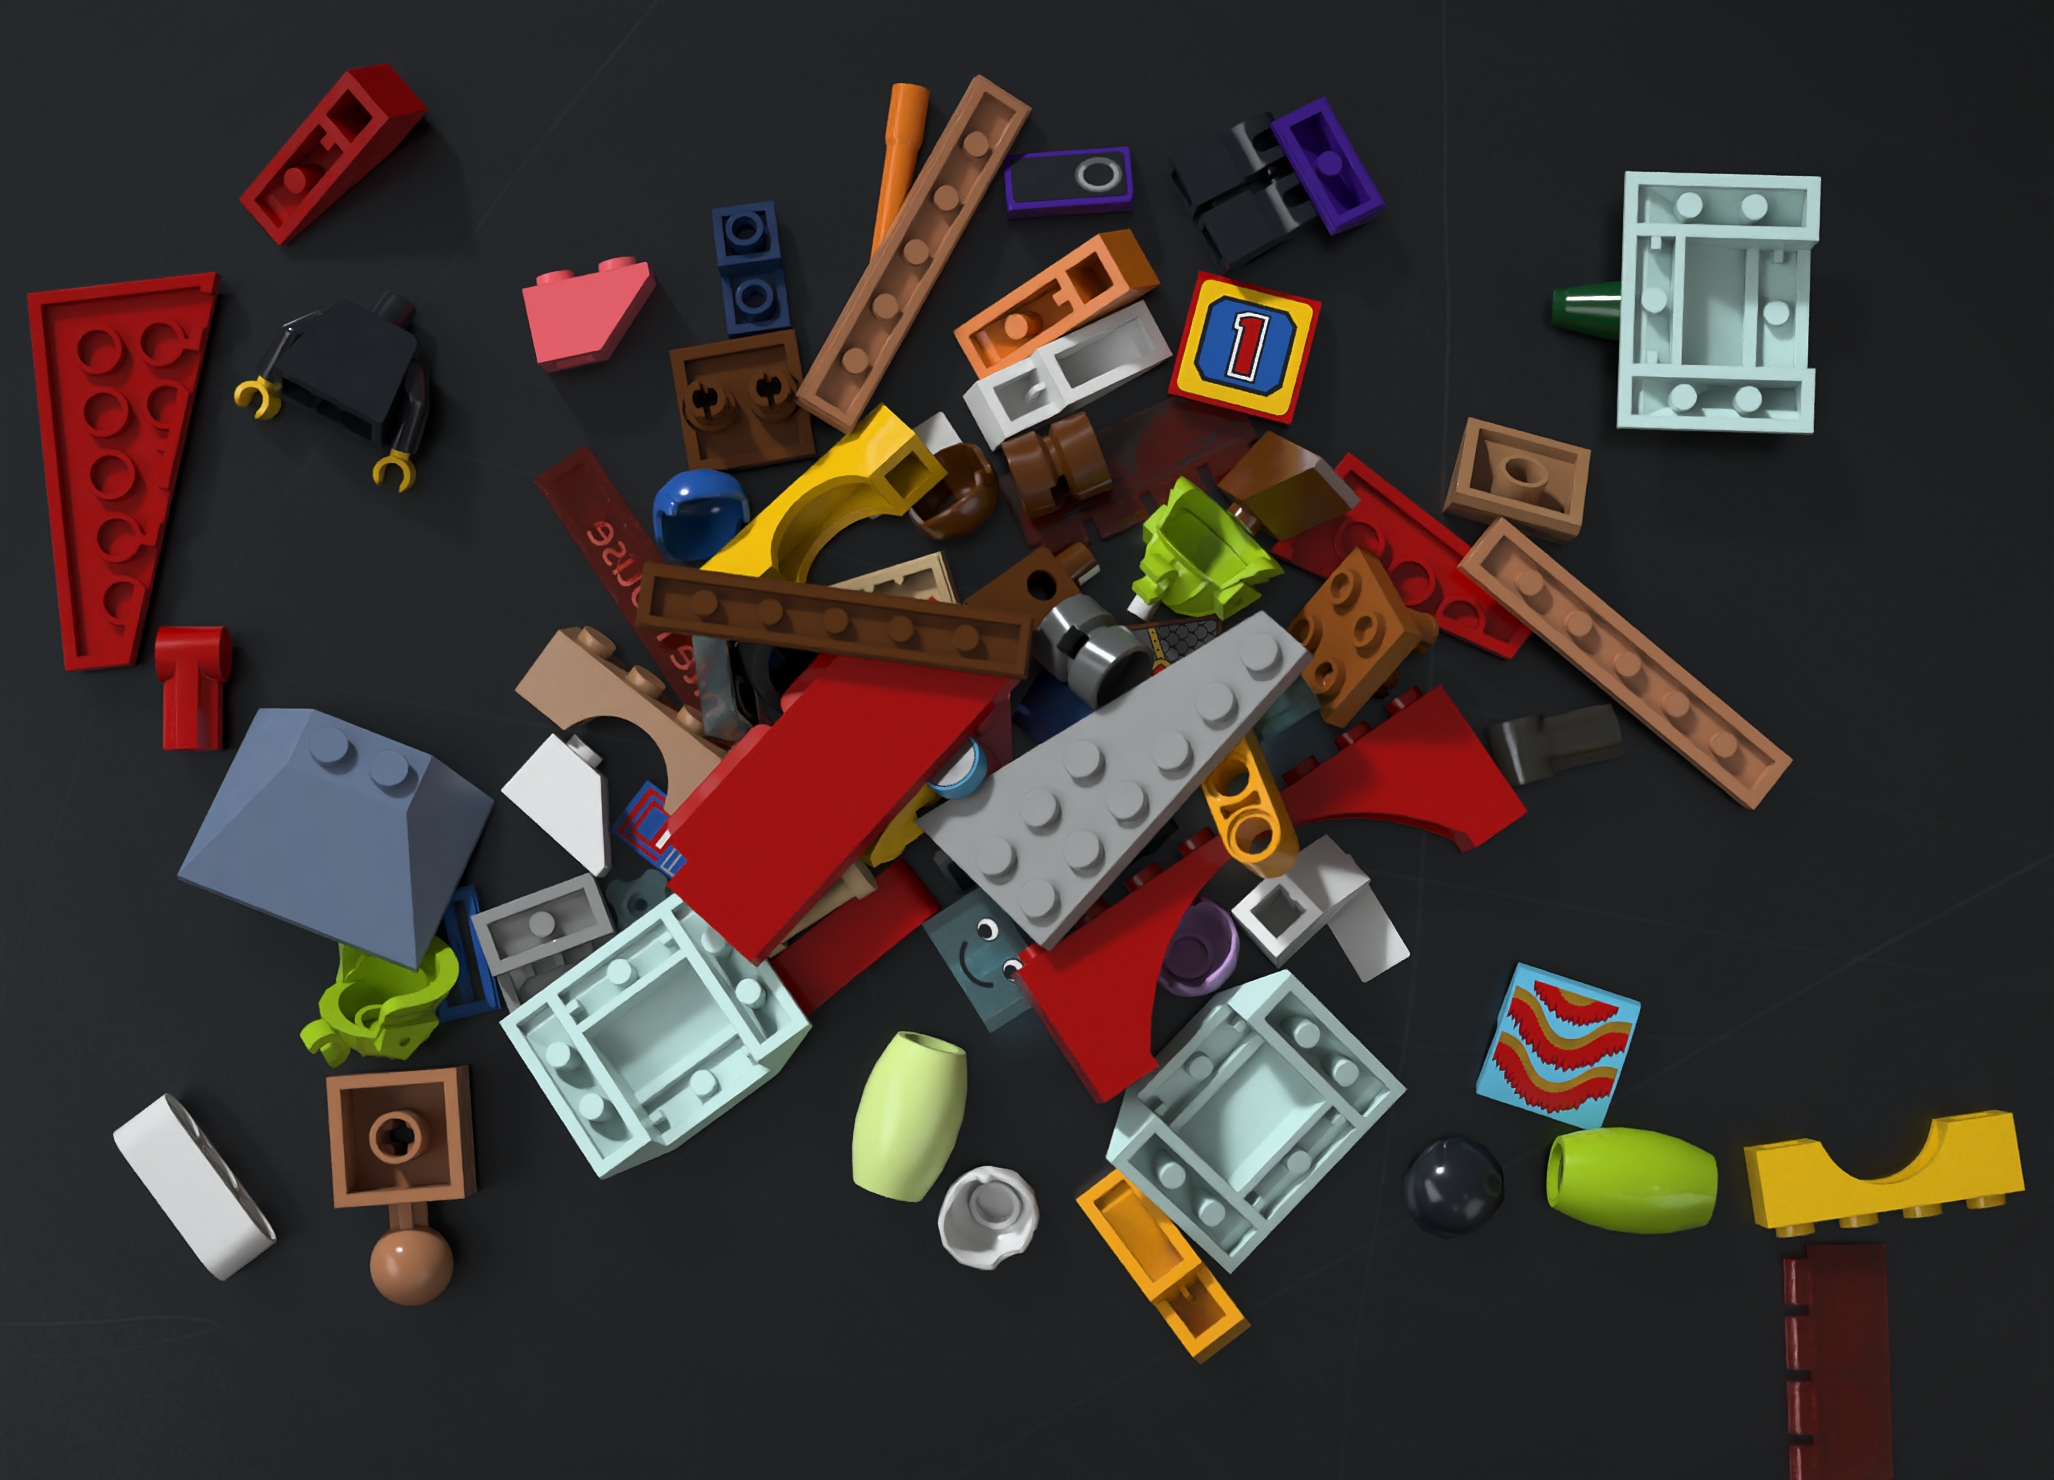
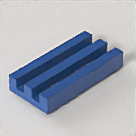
M477 884L456 888L443 916L450 948L455 953L459 963L457 982L462 1005L452 1007L450 995L448 994L436 1009L439 1023L504 1008L497 977H492L471 916L483 912ZM464 900L485 995L484 1000H476L455 904L456 901Z

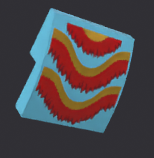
M1518 962L1497 1018L1496 1033L1476 1083V1093L1586 1130L1601 1128L1630 1046L1641 1002Z

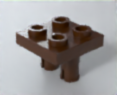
M795 329L669 350L689 471L707 468L726 473L817 457L810 412L792 402L804 381Z

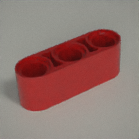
M904 857L874 878L878 886L877 890L861 900L854 896L839 906L770 962L806 1017L943 907Z

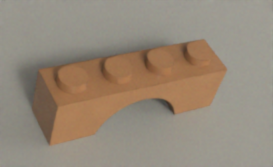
M585 626L583 630L580 627L559 629L515 691L563 730L583 726L599 716L623 718L644 729L660 748L666 763L668 791L663 810L671 816L737 744L730 748L712 734L715 725L707 716L689 705H684L681 709L662 694L666 686L650 671L638 665L631 669L613 655L616 650L615 644L598 630L590 626Z

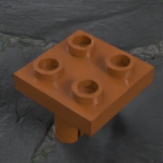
M1356 546L1286 627L1285 631L1315 657L1300 676L1324 722L1344 728L1371 696L1382 699L1390 694L1386 687L1394 689L1399 680L1398 666L1410 652L1423 654L1429 650L1425 642L1435 643L1439 635V624L1433 615L1407 608L1376 553Z

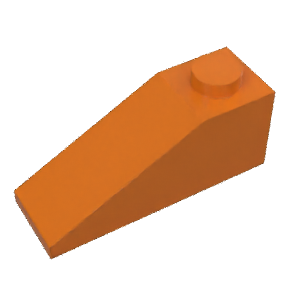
M1130 229L1099 233L954 330L953 333L978 378L981 380L1030 357L1042 346L1120 311L1161 283Z

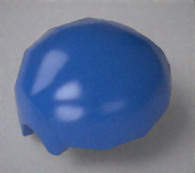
M707 468L681 472L673 476L658 491L653 503L652 514L656 543L667 556L685 561L711 559L741 531L743 520L744 523L750 522L749 500L747 493L744 491V486L730 474Z

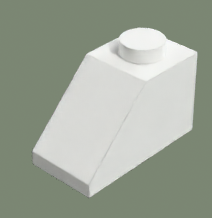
M552 733L501 791L593 875L604 878L612 869L611 832L609 831L608 778L596 768L603 761V758L576 734L567 742L561 736Z

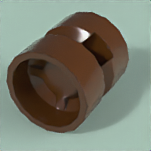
M1084 411L1051 423L1049 435L1042 437L1035 431H1030L1000 443L1015 487L1030 521L1062 509L1065 497L1069 495L1074 496L1079 501H1083L1113 489V483L1104 456Z

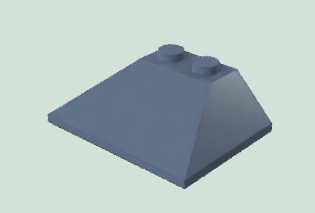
M259 708L177 877L178 880L418 973L495 802L437 758L420 750L315 709Z

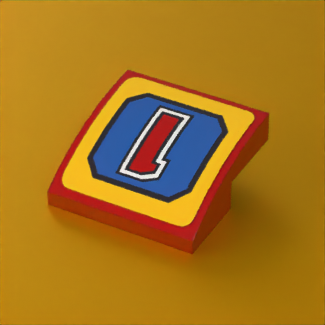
M1199 271L1167 393L1291 425L1322 302Z

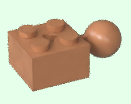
M469 1065L341 1074L327 1077L334 1208L389 1204L390 1230L378 1240L372 1251L370 1260L372 1280L378 1291L385 1298L396 1304L419 1306L431 1302L449 1284L453 1274L454 1260L447 1240L437 1230L429 1226L427 1201L464 1199L477 1193ZM402 1120L406 1122L407 1128L413 1129L415 1134V1141L408 1144L407 1152H404L402 1142L392 1141L390 1137L391 1129L400 1127Z

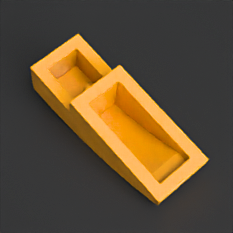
M1117 1168L1076 1199L1077 1203L1144 1294L1155 1305L1185 1348L1200 1365L1252 1326L1172 1219Z

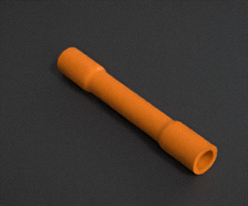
M898 83L892 87L885 135L887 149L870 261L914 183L917 156L923 144L930 90L922 86Z

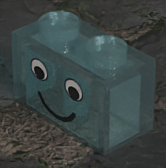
M979 887L922 923V926L987 1029L992 1033L1031 1008V1005L1010 976L1024 966L1017 954L1028 948L1015 927L1018 923Z

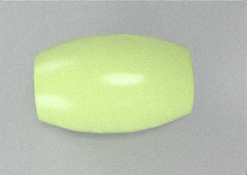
M900 1031L896 1034L876 1062L865 1085L856 1114L852 1140L853 1180L857 1185L873 1193L901 1201L920 1202L942 1173L955 1147L964 1117L967 1097L966 1052L963 1049L946 1041L919 1033Z

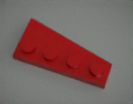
M1349 452L1334 471L1361 499L1358 505L1349 512L1283 542L1278 541L1270 551L1273 557L1325 580H1328L1356 546L1376 553L1407 608L1433 615L1438 621L1440 631L1507 661L1512 659L1533 632L1456 568L1472 547Z

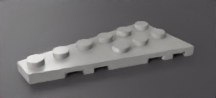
M1260 611L984 778L979 787L969 795L950 799L914 822L1041 947L1051 951L1315 657L1265 612Z

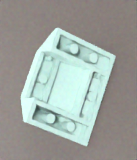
M1625 172L1617 429L1813 434L1815 369L1807 368L1811 250L1819 241L1821 177Z
M675 893L499 1022L597 1176L603 1180L678 1148L776 1076L812 1028V1024L767 958L758 968L754 966Z
M1285 969L1216 993L1155 1057L1159 1066L1127 1087L1106 1158L1231 1274L1407 1089L1291 972Z

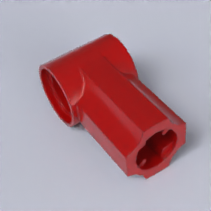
M162 626L159 628L155 642V666L159 681L164 683L163 750H223V683L229 680L232 664L231 638L226 626Z

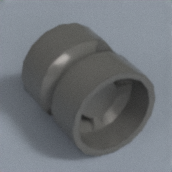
M1078 594L1065 599L1055 606L1043 619L1032 642V656L1060 682L1068 683L1072 692L1094 711L1148 680L1154 666V652L1128 628L1117 625L1115 618L1089 595Z

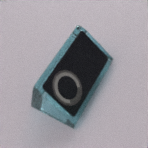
M692 636L705 734L739 742L754 726L761 723L756 692L752 689L740 668L738 649L735 647L738 642Z

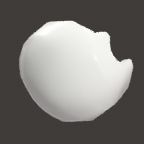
M980 1166L964 1173L950 1185L940 1209L938 1226L943 1246L960 1264L984 1271L994 1270L1006 1258L1023 1253L1033 1239V1233L1037 1229L1040 1217L1034 1189L1018 1173L1011 1169Z

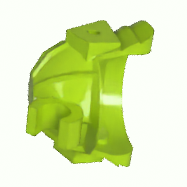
M1181 476L1177 480L1174 489L1170 491L1168 505L1163 504L1143 524V541L1147 544L1145 559L1141 561L1139 568L1146 576L1133 582L1132 589L1147 605L1161 600L1175 613L1194 617L1215 613L1224 621L1262 596L1253 585L1270 581L1269 578L1284 574L1285 571L1251 534L1231 518L1227 511L1194 483Z
M434 936L418 973L338 943L340 964L336 977L337 983L328 988L319 1001L320 1014L323 1019L308 1024L300 1033V1037L307 1049L313 1054L320 1048L327 1063L333 1068L341 1065L348 1058L351 1048L359 1052L362 1057L374 1056L393 1060L395 1058L406 1060L420 1044L430 1037L431 1032L439 1024V1020L435 1015L436 1009L447 997L459 975V963L455 953L443 940Z

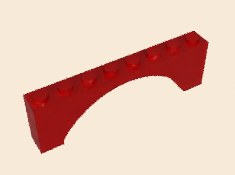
M1416 684L1385 705L1392 717L1373 730L1367 721L1363 720L1334 740V743L1340 750L1339 753L1321 765L1315 756L1311 755L1283 774L1281 777L1288 787L1279 792L1293 827L1323 820L1365 819L1388 821L1423 829L1453 840L1461 853L1478 847L1528 812L1441 684L1426 694H1423ZM1209 825L1177 846V849L1183 856L1181 860L1164 871L1161 870L1155 861L1125 881L1124 884L1130 894L1111 907L1108 906L1103 897L1094 902L1074 924L1077 930L1059 941L1051 951L1035 942L1017 954L1024 966L1010 976L1097 1104L1107 1102L1159 1066L1150 1052L1151 1015L1157 979L1167 947L1182 916L1198 892L1225 863L1233 858L1226 849L1220 833L1215 836ZM1269 829L1260 832L1255 836L1252 844L1266 836L1272 835L1273 831Z

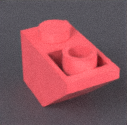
M635 257L614 258L598 265L599 272L575 277L574 272L571 270L550 272L536 278L537 286L522 289L537 362L546 373L605 361L610 358L656 287L654 273L647 262L637 264Z

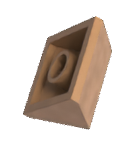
M1469 417L1443 513L1490 525L1495 518L1503 517L1524 535L1565 546L1578 536L1582 525L1591 450Z

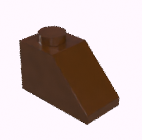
M1269 430L1217 485L1233 503L1226 510L1227 513L1245 531L1255 536L1262 530L1281 542L1353 510L1361 501L1358 495L1322 457Z

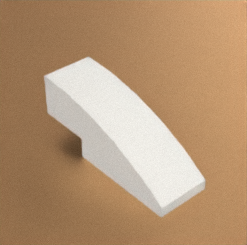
M1141 300L1042 346L1030 357L976 381L964 394L963 398L993 452L1001 448L1000 443L1030 431H1036L1072 413L1165 362L1173 354L1144 300Z

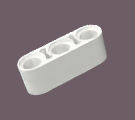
M165 1093L113 1133L114 1140L126 1160L201 1262L216 1278L225 1281L276 1243V1234L264 1214L188 1111L171 1094Z

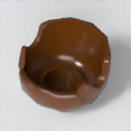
M957 443L933 454L948 474L907 511L921 533L935 540H953L977 531L995 512L1001 490L998 475L983 451L975 444Z

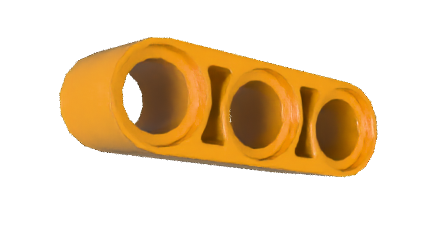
M1252 727L1202 782L1201 787L1224 845L1230 855L1257 876L1271 879L1282 876L1293 867L1298 858L1299 844L1295 830ZM1249 773V783L1245 790L1237 796L1228 797V788L1231 781L1239 774ZM1272 830L1273 837L1269 847L1260 854L1251 855L1250 848L1255 836L1262 831Z

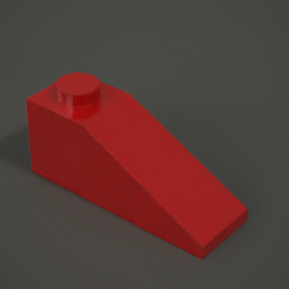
M388 62L347 70L239 200L279 246L286 245L391 154L429 109Z

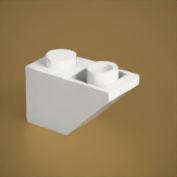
M1325 834L1298 853L1295 864L1288 872L1279 877L1265 878L1231 910L1233 920L1241 931L1279 969L1368 885L1371 879Z

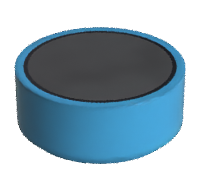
M969 736L926 784L944 798L957 799L969 795L979 787L987 772L988 760L984 749Z

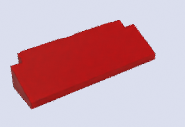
M931 596V597L928 599V600L938 601V600L935 599L933 596ZM820 653L783 694L781 708L784 714L772 727L765 724L754 726L671 815L668 821V831L671 837L667 842L688 861L668 881L666 886L741 955L758 968L1021 680Z

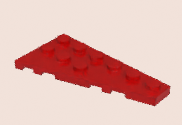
M217 272L27 293L65 671L73 673L134 666L136 664L222 278Z

